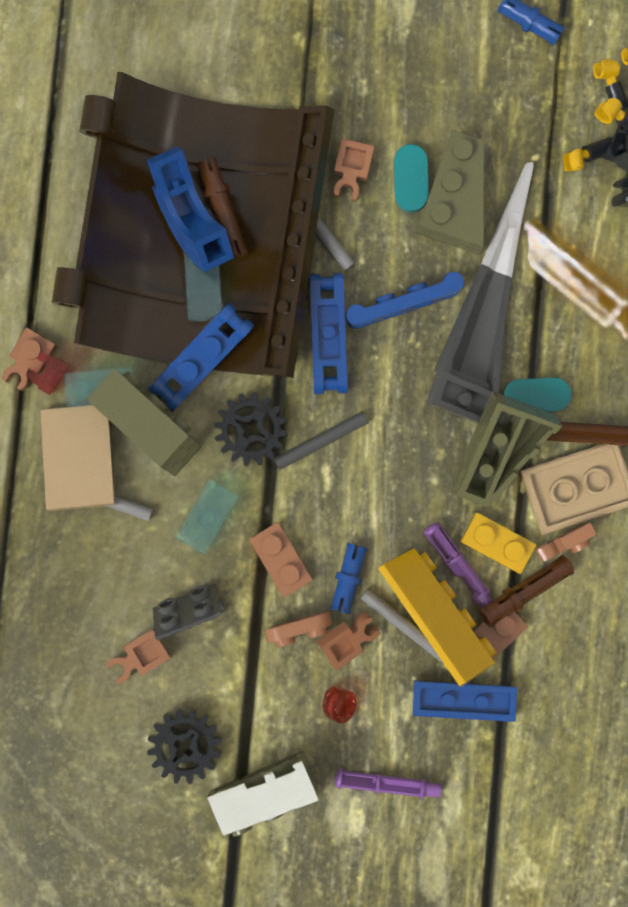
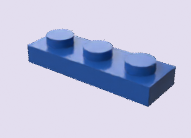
M414 680L413 716L516 722V686L467 683L460 687L457 682Z

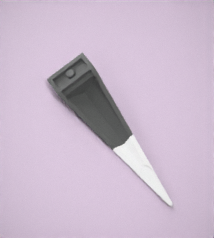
M527 162L522 170L435 366L434 371H436V375L426 402L477 424L492 391L499 393L510 286L523 213L534 167L533 162Z

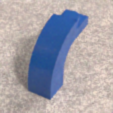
M177 146L148 159L147 162L155 183L152 189L158 205L174 237L190 260L203 272H206L233 259L234 256L226 229L216 222L203 206L193 184L183 150Z

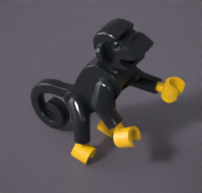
M624 48L621 52L622 62L625 65H628V48ZM602 59L601 63L593 65V74L596 79H606L608 86L605 87L608 100L600 103L594 115L600 122L610 124L616 118L617 129L613 138H605L585 145L581 149L565 153L563 155L564 171L584 169V161L591 162L599 158L616 163L619 168L626 171V175L613 184L614 188H620L622 192L613 197L611 200L612 206L628 207V98L625 96L621 81L617 82L616 80L620 71L619 63L613 59Z

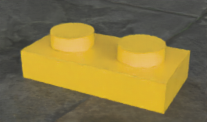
M475 512L460 540L462 544L518 574L522 573L537 545L478 512Z

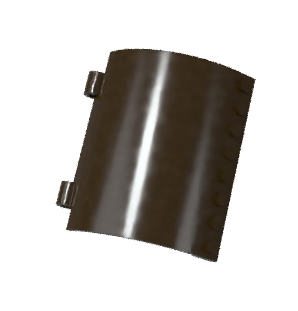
M117 72L113 100L99 95H86L79 132L86 136L97 138L76 269L57 267L51 301L55 305L79 309L74 343L112 353L170 364L219 311L230 302L237 309L235 312L243 320L247 318L254 327L213 370L294 378L335 110L327 105L299 107V109H268L225 104L173 92L139 80L124 72ZM177 146L181 148L184 152L197 194L207 212L215 220L210 202L205 200L203 194L205 187L196 163L206 158L208 163L209 157H216L224 184L229 185L231 192L228 196L249 253L241 258L237 254L235 255L236 259L229 260L206 272L198 268L177 242L161 212L152 189L155 183L147 160ZM227 322L220 327L229 336L234 331Z

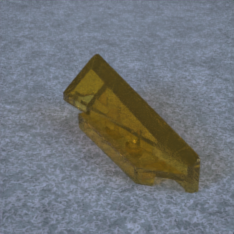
M531 219L526 221L524 230H527L529 252L527 255L529 266L604 328L608 329L614 324L628 340V288L538 220Z

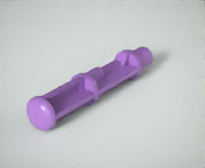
M436 522L429 525L424 531V536L427 537L454 576L460 577L473 594L472 602L483 607L493 601L489 596L490 590L486 588L462 552L458 550L444 531L441 524Z
M343 768L338 769L335 775V785L338 789L343 787L375 791V794L379 792L417 796L419 799H423L426 796L440 798L441 784L427 782L424 778L416 780L383 776L380 773L375 775L343 771Z

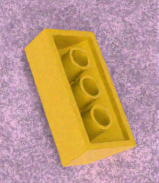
M413 548L378 568L460 687H463L495 664L491 657L497 654L485 636L479 640L471 628L476 626V623L465 608L458 611L451 601L456 597L455 593L446 580L439 583L432 574L436 566L426 552L419 555L416 549Z

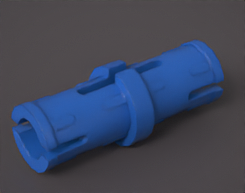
M504 0L497 10L498 13L521 25V30L524 32L531 31L551 43L552 46L556 44L557 39L565 29V26H561L540 13L541 9L537 6L532 8L520 0Z
M347 543L341 571L337 572L335 576L338 582L329 609L339 611L342 598H344L341 612L351 614L357 585H361L362 578L359 577L368 548L359 546L356 558L353 559L357 545Z

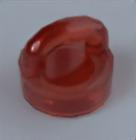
M329 687L323 697L322 708L325 716L329 720L343 724L348 722L354 715L357 706L355 694L341 687Z

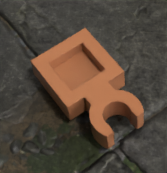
M342 138L334 174L343 177L334 186V198L338 199L340 190L348 187L353 192L351 202L355 203L357 201L359 186L356 181H367L375 146Z
M26 327L9 355L17 362L14 366L8 367L3 372L2 380L8 383L14 374H19L21 382L18 384L17 389L23 392L30 384L29 374L31 370L41 374L57 345Z
M590 522L582 523L559 535L554 540L537 547L535 551L540 561L545 562L563 551L571 549L572 553L588 547L591 545L589 539L597 534Z
M366 612L359 614L351 627L342 622L316 641L336 671L363 652L360 646L363 641H372L379 636L380 631L374 625L365 629L366 625L373 621Z
M153 628L123 647L128 654L127 657H115L106 666L110 668L115 664H120L124 667L123 676L115 680L117 684H120L130 678L133 669L136 668L142 676L170 659L171 655L161 639L156 641Z

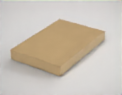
M93 405L40 410L46 510L58 511L116 505L110 420Z
M601 444L520 471L540 535L628 507V470L619 445Z

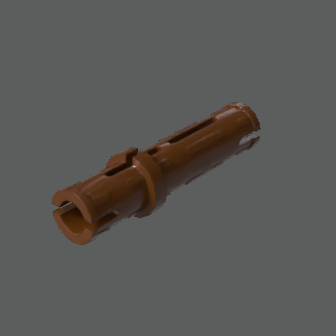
M209 157L208 163L206 158L198 161L196 166L199 169L205 187L203 192L205 200L210 202L216 222L226 229L234 256L231 260L236 259L235 255L237 254L241 258L249 252L246 249L228 196L231 192L229 185L224 184L217 158Z
M561 555L558 559L513 588L507 587L502 590V595L478 609L480 617L491 628L511 613H519L523 610L525 604L568 576L573 575L574 568L565 556Z

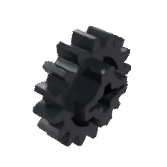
M242 393L239 394L240 403L235 404L229 399L227 403L230 410L228 412L224 410L218 411L224 419L223 422L214 423L215 428L222 430V434L217 435L215 440L217 442H225L221 452L225 454L232 451L231 461L234 463L242 457L244 458V466L249 467L251 459H256L258 465L261 466L263 465V456L267 455L272 460L275 458L272 452L274 447L281 450L284 448L278 440L279 437L288 436V432L280 430V426L287 423L286 418H277L276 415L281 411V407L278 405L271 409L269 407L271 398L268 396L263 402H259L257 393H253L251 400H246ZM245 408H256L250 415L241 417L236 414ZM267 414L273 421V435L265 430L263 422ZM253 421L257 422L256 428L265 438L253 434L249 439L245 438L246 432L237 422L246 423L247 425H251ZM229 425L237 430L238 439L235 445H233L229 437ZM256 443L266 445L260 451L246 452L250 445Z
M181 707L177 709L175 718L169 712L164 714L165 725L161 722L154 724L153 727L159 733L148 736V741L155 743V746L151 747L147 754L156 755L157 759L152 764V767L162 766L164 768L161 775L162 778L167 777L171 773L174 775L175 784H178L182 776L186 777L188 784H192L195 774L202 780L206 777L205 767L211 770L215 769L216 763L211 758L221 756L222 751L215 748V745L222 742V737L213 736V732L217 729L218 725L216 723L210 726L206 724L208 714H204L199 719L196 717L195 708H192L188 715H184ZM180 723L192 724L190 729L178 730L172 727ZM202 732L207 739V752L200 745L199 736ZM191 734H194L190 744L191 750L187 749L179 757H176L181 745L179 741L183 742ZM163 739L169 745L170 757L168 759L163 751ZM189 761L196 765L190 768L178 767L180 763Z

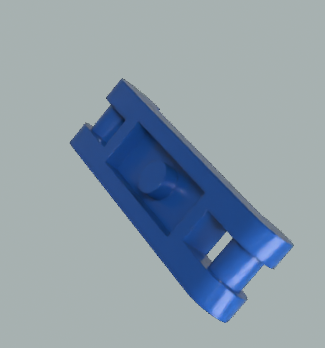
M450 272L441 283L429 287L426 282L408 288V294L396 297L395 293L381 296L376 299V305L367 308L358 304L352 305L347 310L346 323L352 329H360L455 297L463 287V277L457 272Z
M333 273V277H320V274H310L314 394H324V391L337 390L338 394L348 393L343 273ZM320 290H334V298L321 299ZM337 367V377H324L323 368Z
M230 302L219 311L147 388L154 395L158 394L165 400V405L172 412L254 327L247 318L243 320L235 312L237 309ZM225 322L234 329L230 336L220 328ZM171 378L181 385L176 392L167 385Z

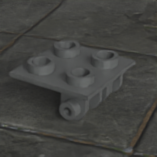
M216 584L198 586L185 596L177 599H165L154 607L153 619L156 641L220 617L225 608L221 598L219 599Z

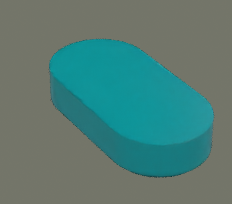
M409 144L401 147L395 154L394 198L396 205L402 211L416 213L424 208L428 200V159L421 147Z
M560 378L518 379L505 387L503 395L548 412H558L569 404L571 389Z

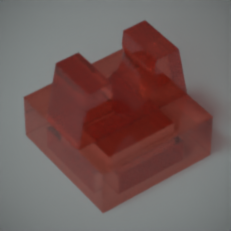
M40 352L37 359L45 364V372L39 374L30 369L26 376L38 386V389L51 395L70 364L60 358Z

